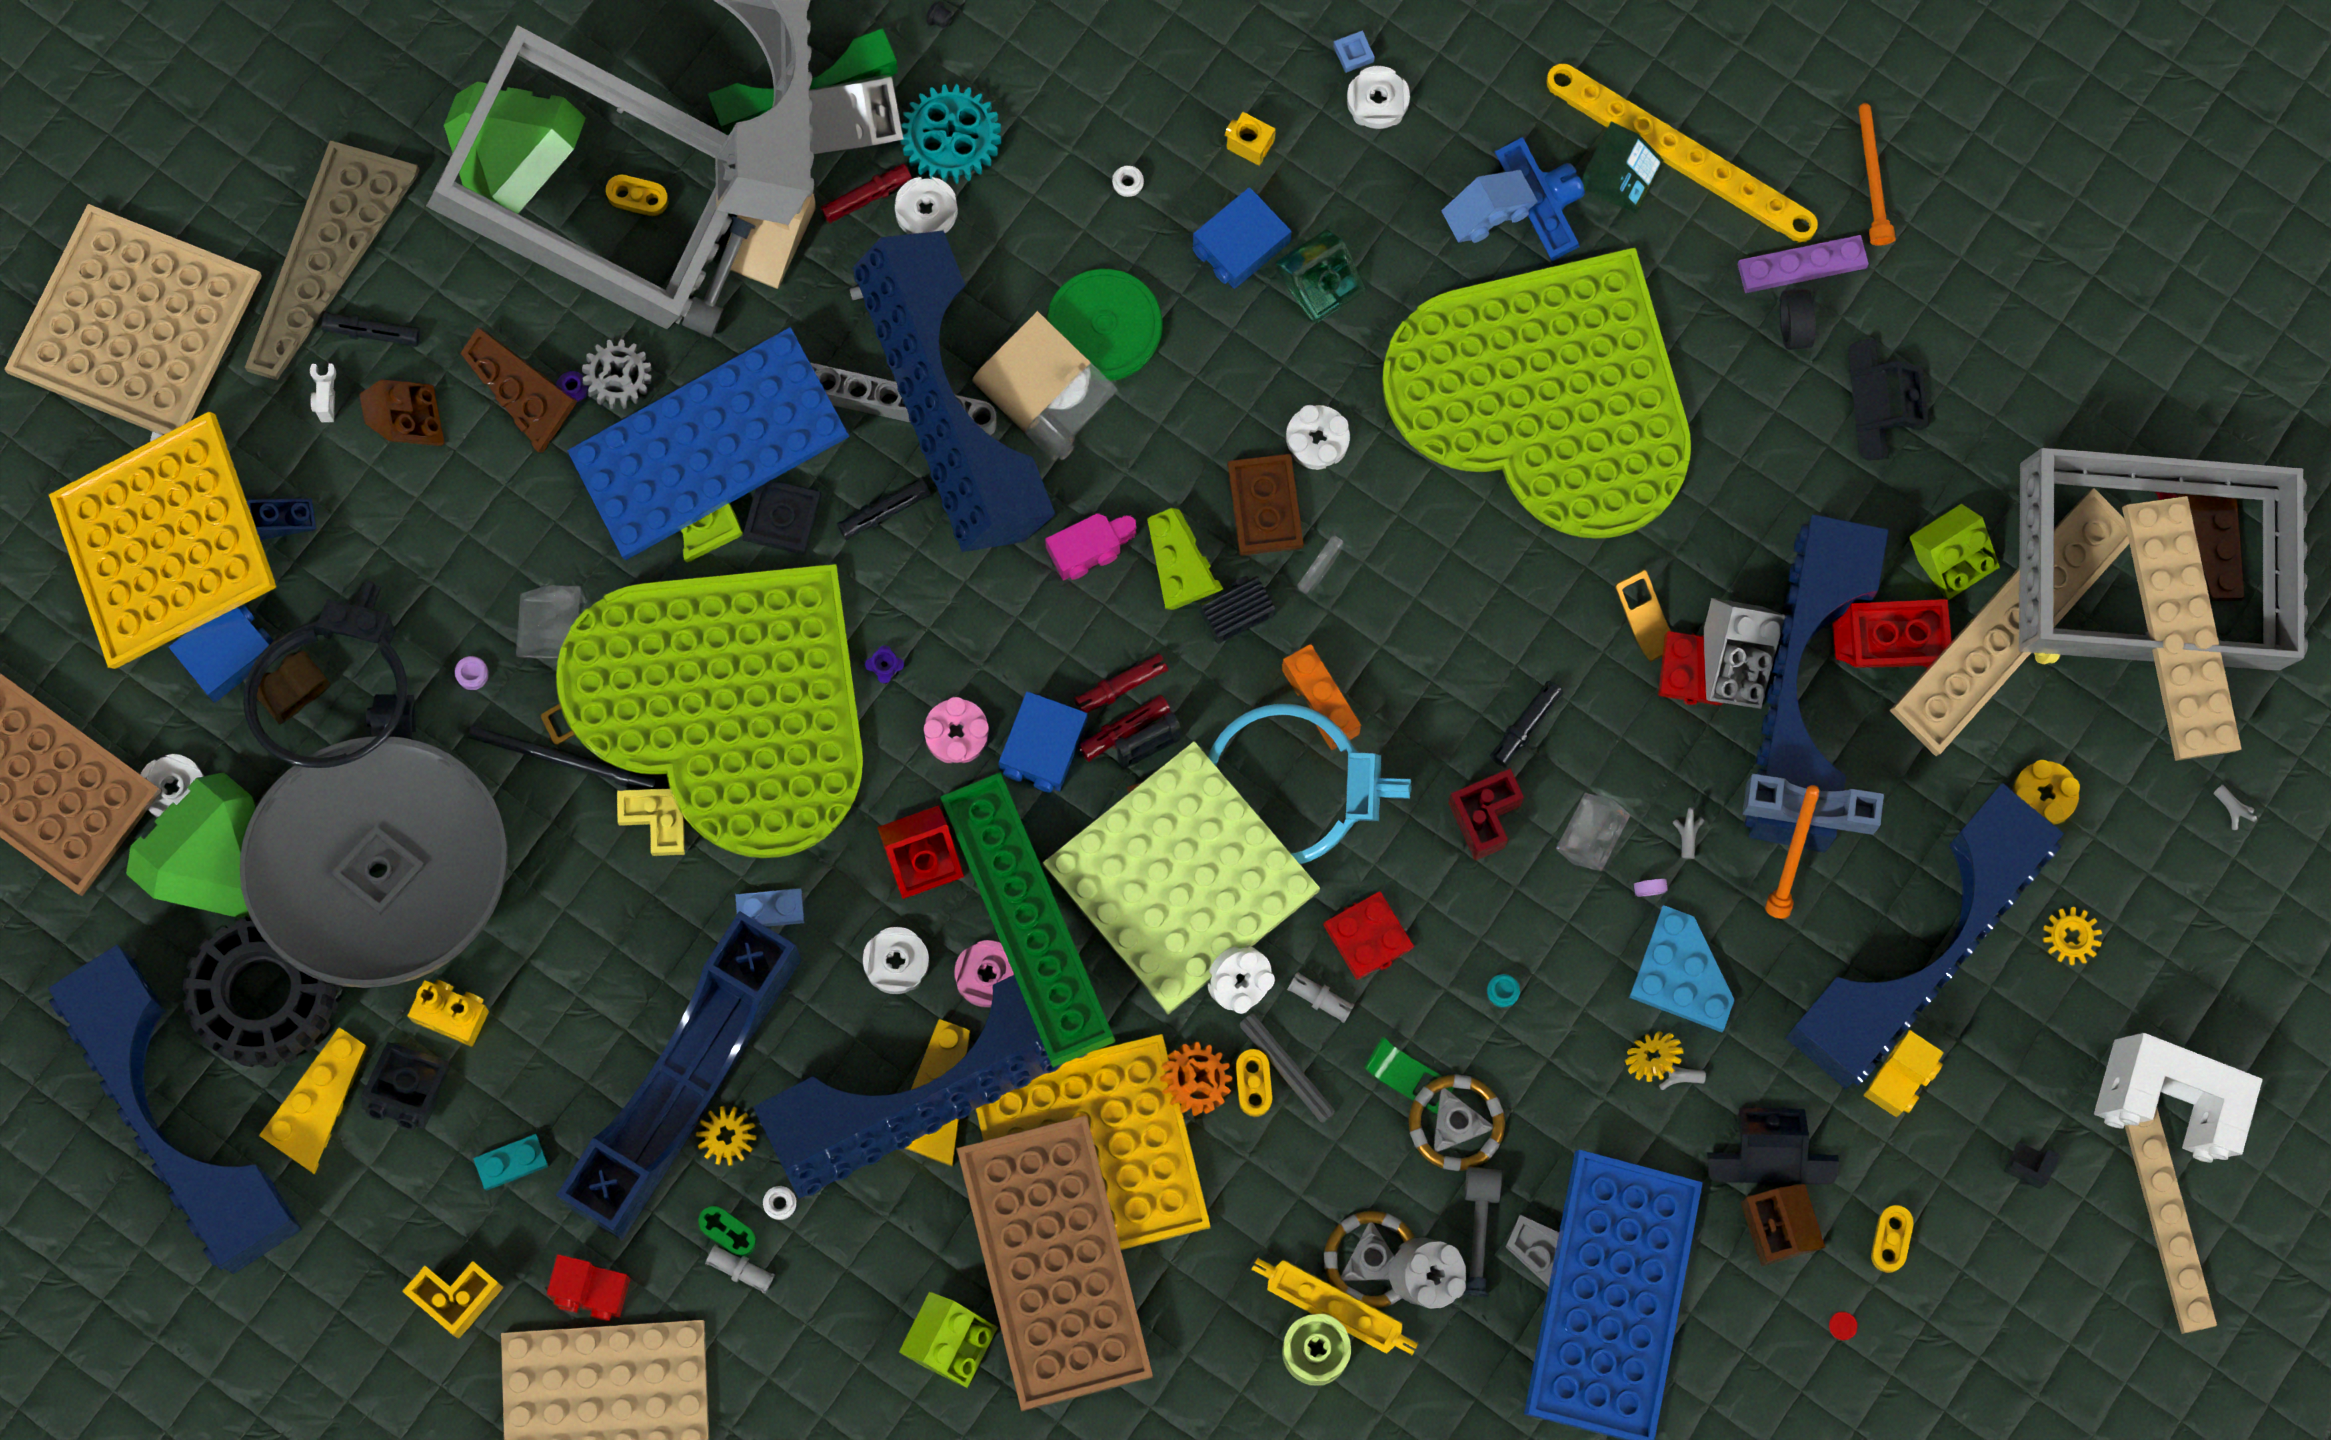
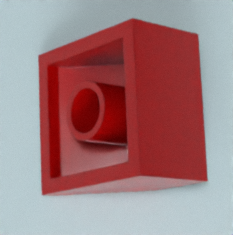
M939 805L877 827L902 899L964 877L947 823Z

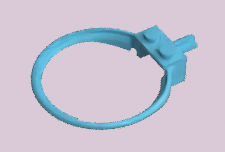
M1295 704L1266 705L1241 715L1223 730L1208 754V758L1216 766L1223 749L1237 731L1257 719L1273 715H1291L1309 720L1322 728L1334 740L1341 752L1347 750L1348 778L1345 822L1343 824L1338 820L1332 830L1318 843L1306 850L1292 853L1291 855L1299 864L1310 862L1330 851L1344 838L1356 822L1379 821L1380 798H1410L1412 790L1411 779L1381 778V755L1359 753L1342 729L1332 720L1313 709Z

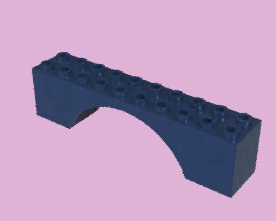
M944 230L880 237L852 267L854 279L859 285L865 301V307L870 313L877 338L880 340L887 357V364L892 370L898 386V392L909 414V421L914 427L920 442V449L925 455L930 468L932 480L935 482L942 499V506L951 522L954 537L958 541L962 552L1025 542L1051 519L1055 512L1033 457L1005 446L977 425L957 400L946 378L940 356V326L947 306L964 289L965 284Z
M1813 514L1807 524L1802 523L1800 533L1796 535L1793 552L1798 554L1796 555L1795 562L1791 564L1788 582L1793 584H1791L1789 593H1786L1783 604V612L1788 613V615L1786 614L1779 638V643H1782L1779 648L1778 654H1775L1772 673H1776L1777 676L1774 678L1773 685L1770 684L1767 695V703L1772 704V706L1769 707L1768 714L1764 716L1761 734H1765L1766 738L1764 737L1762 746H1759L1756 757V765H1761L1757 772L1758 775L1784 778L1789 783L1806 789L1810 785H1816L1819 791H1844L1846 775L1824 758L1814 745L1803 724L1797 699L1798 668L1805 646L1822 628L1841 617L1851 603H1871L1879 589L1888 529ZM1746 815L1745 827H1750L1749 838L1790 846L1796 823ZM1810 825L1803 849L1825 853L1836 839L1837 829Z
M2002 783L1949 845L1960 873L1962 905L1956 931L1942 956L1923 970L1894 981L1864 983L1836 977L1785 1038L1845 1089L1852 1083L1859 1086L1877 1066L1872 1062L1875 1058L1879 1062L1896 1044L1897 1040L1893 1036L1896 1034L1900 1037L1917 1019L1918 1016L1914 1011L1917 1010L1921 1013L1939 993L1934 987L1937 985L1941 989L1960 968L1955 962L1957 961L1962 964L1977 948L1980 942L1976 940V937L1982 940L2001 919L1996 914L1998 913L2003 916L2020 897L2021 894L2017 889L2023 892L2041 872L2037 865L2043 868L2062 846L2057 841L2064 833Z
M741 911L737 913L703 966L691 1001L674 1034L650 1073L614 1120L603 1131L592 1138L556 1194L566 1207L623 1241L800 964L801 958L794 943Z
M117 944L48 988L53 996L49 1000L52 1008L59 1017L62 1016L67 1023H70L66 1027L67 1032L76 1044L79 1043L87 1051V1053L83 1054V1057L93 1072L96 1071L100 1077L104 1078L100 1082L101 1087L110 1099L113 1098L118 1105L120 1104L121 1108L117 1110L119 1116L127 1127L131 1126L138 1133L134 1139L144 1154H148L152 1160H155L156 1163L151 1165L153 1171L161 1182L165 1181L172 1188L173 1191L168 1193L171 1200L179 1210L182 1209L186 1215H189L190 1219L186 1221V1224L196 1238L199 1237L202 1242L207 1244L203 1251L213 1266L217 1265L220 1270L226 1269L235 1274L302 1230L269 1175L254 1164L241 1167H225L197 1161L177 1151L160 1131L148 1105L144 1071L147 1049L152 1034L166 1011L134 959Z
M1012 975L993 985L991 1010L986 1025L974 1046L953 1068L937 1079L902 1093L866 1096L834 1089L815 1077H811L753 1106L800 1199L804 1196L816 1194L822 1187L836 1180L847 1178L853 1171L865 1165H872L878 1162L882 1156L896 1149L906 1148L912 1141L926 1134L937 1132L943 1125L955 1119L965 1118L972 1110L984 1104L996 1102L1002 1095L1014 1089L1027 1086L1033 1079L1045 1073L1055 1072L1061 1065L1052 1067L1016 978Z

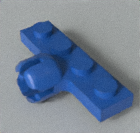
M1523 137L1495 151L1504 172L1521 170L1538 202L1528 210V217L1551 261L1579 248V243L1562 212L1566 205L1580 199L1585 194L1583 182L1577 176L1575 167L1571 163H1565L1550 172H1542Z

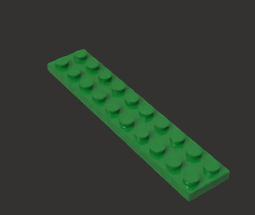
M1001 772L941 796L940 798L1052 1067L1054 1068L1114 1043L1115 1039Z

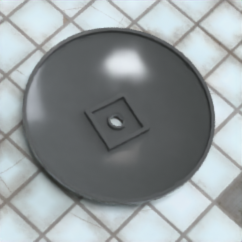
M388 736L372 752L351 763L330 768H306L294 765L272 785L256 807L243 839L240 855L241 890L249 915L262 938L273 951L297 970L313 978L347 987L370 988L396 985L417 979L445 965L460 954L485 927L496 908L505 882L508 853L506 833L494 799L485 785L466 765L449 753L432 745L407 738ZM363 737L333 744L308 757L323 758L338 756L344 753L349 755L363 748L376 737ZM374 865H386L387 872L382 877H372L370 870Z

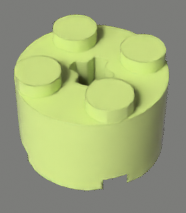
M1326 1314L1304 1316L1295 1321L1286 1333L1282 1348L1283 1361L1288 1371L1297 1380L1309 1385H1325L1338 1378L1349 1362L1351 1355L1349 1335L1345 1327L1332 1316ZM1318 1342L1322 1343V1351L1325 1355L1318 1354L1316 1357L1310 1355L1311 1348L1308 1345L1315 1346Z

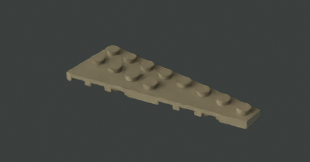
M330 140L245 365L247 372L274 380L279 379L418 176L420 171L418 165Z

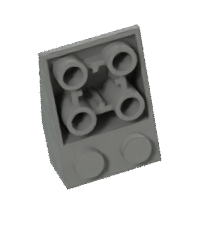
M883 75L809 90V98L812 99L809 124L813 126L810 151L813 154L903 140L892 77Z
M1711 598L1704 626L1706 700L1761 709L1785 615L1763 606Z

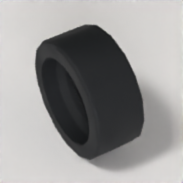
M1795 289L1782 291L1779 315L1785 348L1787 350L1813 348L1816 336L1814 302L1810 290Z

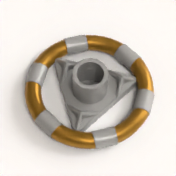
M1447 1075L1428 1083L1414 1098L1409 1113V1130L1415 1147L1429 1162L1443 1169L1464 1171L1467 1170V1167L1482 1165L1500 1147L1505 1131V1116L1498 1097L1483 1082L1471 1076ZM1445 1088L1470 1089L1479 1094L1486 1101L1493 1118V1125ZM1440 1091L1432 1149L1421 1128V1115L1423 1108L1434 1094ZM1492 1130L1490 1138L1480 1151L1470 1157L1456 1158L1437 1153Z
M1364 1211L1349 1216L1341 1221L1332 1231L1325 1246L1324 1269L1331 1285L1374 1308H1382L1393 1305L1402 1297L1396 1294L1393 1289L1379 1296L1364 1295L1348 1287L1344 1281L1389 1280V1264L1394 1261L1395 1257L1373 1223L1381 1224L1397 1232L1404 1242L1416 1237L1402 1220L1384 1212ZM1369 1223L1345 1270L1340 1276L1338 1272L1337 1249L1342 1238L1360 1225Z

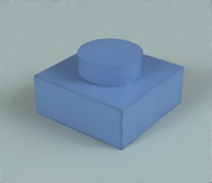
M1363 30L1334 41L1333 47L1345 73L1374 62L1375 57Z

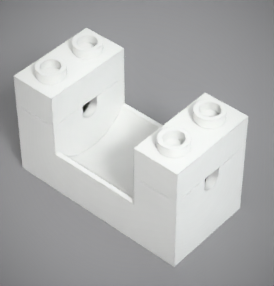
M2136 1034L2114 1040L2094 1115L2104 1118L2105 1124L2115 1128H2124V1125L2137 1126L2140 1122L2153 1120L2160 1092L2194 1105L2182 1149L2193 1152V1158L2203 1162L2211 1163L2213 1159L2228 1160V1157L2243 1154L2262 1079L2149 1034Z

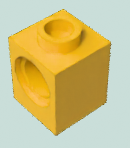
M1242 112L1238 120L1233 119L1226 129L1227 149L1260 166L1275 141L1276 129ZM1244 134H1252L1256 137V139L1253 141H1245L1241 138V136Z

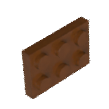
M1291 454L1228 461L1227 466L1239 555L1303 549L1304 544Z

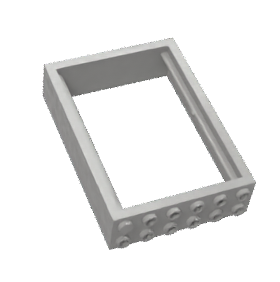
M517 25L426 207L665 329H668L674 322L679 324L682 317L686 316L693 302L688 297H692L695 290L699 289L706 275L702 268L705 269L708 263L713 260L719 248L715 241L718 242L722 234L726 233L732 221V217L728 216L731 213L716 211V186L665 290L454 181L517 55L618 107L617 112L623 113L625 111L713 158L716 157L728 135Z
M2041 448L2020 463L2019 652L2154 661L2152 650L2164 648L2163 641H2151L2148 632H2146V635L2053 628L2054 484L2263 500V644L2219 641V646L2212 645L2210 648L2203 650L2199 649L2195 644L2184 643L2183 650L2221 652L2224 667L2281 670L2304 659L2308 649V640L2304 636V623L2308 616L2307 606L2304 605V592L2308 582L2307 575L2304 573V560L2307 556L2304 528L2307 523V513L2303 506L2307 482L2303 479L2302 468Z

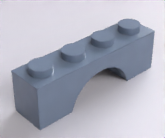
M1752 774L1746 783L1742 815L1797 823L1806 788L1793 785L1784 778ZM1855 789L1820 791L1810 825L1874 835L1881 825L1884 794Z

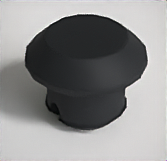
M943 1L933 3L926 15L929 26L936 24L941 28L948 27L953 18L952 12L944 8Z

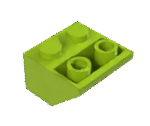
M1963 504L1955 507L1910 536L1918 562L1945 599L1950 600L2000 568L1983 517Z
M929 1292L899 1353L921 1366L968 1388L998 1327L957 1302Z

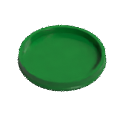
M1114 269L1090 270L1068 280L1052 298L1046 315V320L1091 362L1089 366L1091 371L1090 380L1095 381L1119 380L1140 370L1153 356L1162 335V313L1152 291L1136 277Z

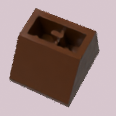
M1805 1184L1773 1189L1746 1197L1741 1202L1761 1267L1826 1248Z

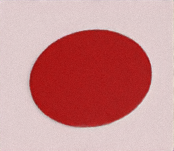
M1838 1312L1830 1319V1332L1839 1340L1851 1339L1857 1332V1321L1850 1313Z

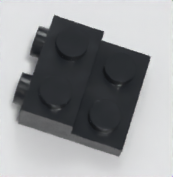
M387 1042L361 1095L362 1109L366 1110L365 1112L369 1117L376 1120H383L385 1116L395 1119L397 1124L406 1130H415L416 1127L425 1129L437 1104V1095L449 1072L450 1062Z

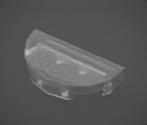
M1335 535L1330 538L1297 585L1301 591L1309 594L1319 584L1340 553L1344 541Z

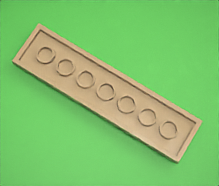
M2188 496L2126 505L2122 507L2149 638L2151 641H2163L2164 648H2155L2152 652L2175 761L2241 750V744L2221 652L2183 650L2184 643L2195 644L2199 649L2203 650L2210 648L2212 645L2219 646Z

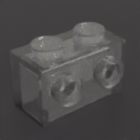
M1585 793L1556 850L1574 865L1602 871L1631 815L1613 799Z

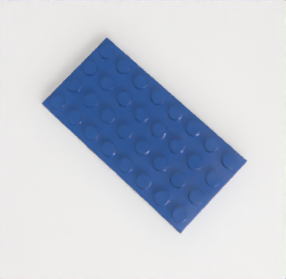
M791 327L572 447L567 452L622 558L626 561L850 436Z
M1583 1150L1575 1151L1524 1415L1623 1440H1655L1703 1182Z

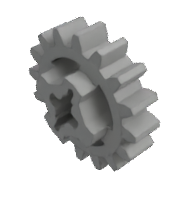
M622 339L619 341L618 346H613L612 341L607 340V348L603 349L597 344L595 346L596 355L590 353L586 355L589 364L582 366V372L586 374L583 377V385L590 386L588 388V395L590 397L598 394L597 404L601 405L607 400L609 401L610 409H613L616 402H620L623 409L627 408V400L631 399L632 402L637 404L639 402L637 394H647V387L644 384L651 383V375L646 374L651 371V364L643 363L646 360L645 352L636 354V344L633 343L629 348H626ZM601 364L603 372L596 379L595 373L597 367ZM638 370V378L633 385L630 377ZM611 372L622 373L623 376L620 378L616 374L611 376Z

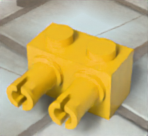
M438 979L435 980L434 984L424 980L422 986L417 990L416 999L409 1011L408 1017L410 1020L473 1047L489 1013L486 1006L482 1004L484 999L469 992H465L464 996L452 992L454 988L452 985Z

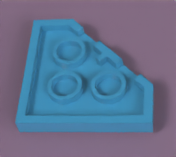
M1663 905L1629 998L1723 1032L1734 1003L1730 989L1695 917Z

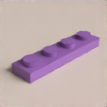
M1861 235L1742 259L1739 260L1737 265L1745 293L1866 269L1869 263Z

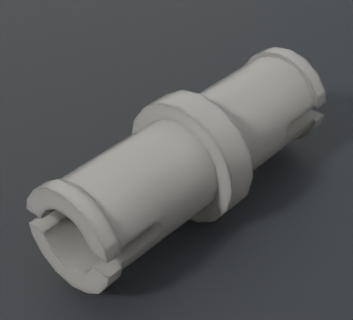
M1300 972L1296 973L1287 989L1312 1003L1311 1007L1315 1010L1320 1008L1341 1020L1342 1023L1346 1021L1354 1007V1004L1330 992V987L1324 984L1322 987L1301 975Z
M716 1244L713 1246L705 1263L732 1276L731 1280L735 1282L740 1280L762 1291L764 1294L767 1292L775 1274L749 1263V1258L745 1256L739 1258L718 1247Z

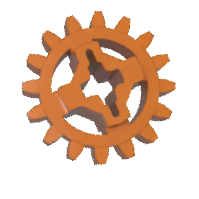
M1199 1042L1190 1045V1048L1187 1044H1183L1178 1048V1051L1174 1050L1168 1055L1170 1061L1162 1064V1068L1168 1072L1160 1077V1081L1168 1084V1087L1162 1092L1163 1094H1172L1171 1105L1178 1102L1181 1103L1180 1112L1182 1113L1192 1108L1193 1116H1197L1202 1111L1206 1114L1215 1110L1214 1106L1219 1107L1225 1102L1223 1097L1231 1092L1225 1084L1233 1080L1232 1076L1225 1075L1224 1072L1230 1065L1229 1063L1221 1064L1219 1062L1223 1055L1221 1052L1216 1055L1211 1054V1045H1207L1201 1050ZM1194 1059H1198L1203 1062H1196ZM1189 1095H1196L1198 1099L1192 1098Z

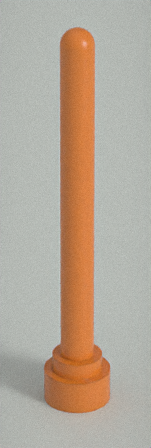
M1862 103L1859 106V116L1874 222L1871 224L1872 228L1869 229V236L1872 245L1882 246L1893 243L1896 237L1894 226L1890 225V221L1886 219L1871 106L1868 103Z
M1810 785L1806 789L1778 888L1769 894L1765 910L1775 918L1784 919L1791 915L1794 901L1790 891L1820 792L1816 785Z

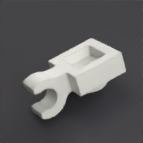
M312 364L310 374L316 382V392L311 393L312 412H316L321 422H334L335 391L333 386L336 378V369L333 364H329L328 373L320 376L318 375L317 365Z

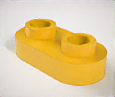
M616 175L606 185L607 198L611 205L616 208L647 216H657L662 214L668 206L667 192L658 183L627 175ZM624 190L628 192L627 196L621 198L617 196L620 191ZM651 198L658 199L655 205L647 203Z
M1249 1049L1241 1053L1236 1062L1238 1098L1240 1108L1244 1113L1252 1117H1258L1267 1113L1272 1104L1270 1067L1268 1058L1263 1052ZM1248 1063H1256L1259 1067L1258 1071L1255 1073L1248 1072L1246 1069ZM1252 1095H1258L1262 1102L1260 1105L1254 1106L1250 1104L1249 1098Z
M1899 1205L1890 1206L1879 1216L1871 1259L1875 1267L1882 1272H1895L1906 1261L1914 1221L1911 1213L1905 1207ZM1891 1218L1899 1221V1229H1892L1890 1227L1889 1220ZM1884 1250H1888L1893 1254L1891 1262L1883 1259L1882 1253Z

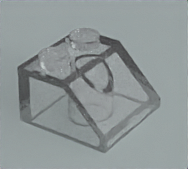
M548 585L520 593L517 657H559L561 646L570 631V627L585 610V595L581 586Z

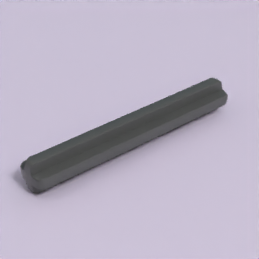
M1254 1014L1244 1018L1240 1023L1241 1029L1257 1048L1266 1055L1268 1061L1317 1119L1323 1123L1331 1118L1335 1112L1334 1108Z

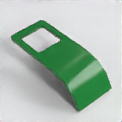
M1384 1037L1381 1038L1364 1067L1379 1081L1413 1101L1416 1097L1413 1091L1424 1073H1428L1436 1079L1443 1077L1398 1050ZM1448 1087L1446 1089L1449 1092H1452L1454 1087ZM1439 1101L1436 1106L1427 1103L1425 1108L1438 1114Z

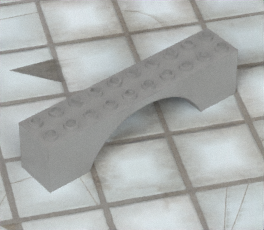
M714 0L734 14L754 35L768 60L774 85L772 108L756 118L737 122L715 157L716 211L789 225L795 214L800 213L805 199L810 197L814 190V179L810 176V169L814 159V154L810 151L813 126L809 124V115L812 110V99L809 98L812 74L808 72L811 47L807 45V37L811 27L810 20H807L810 0Z

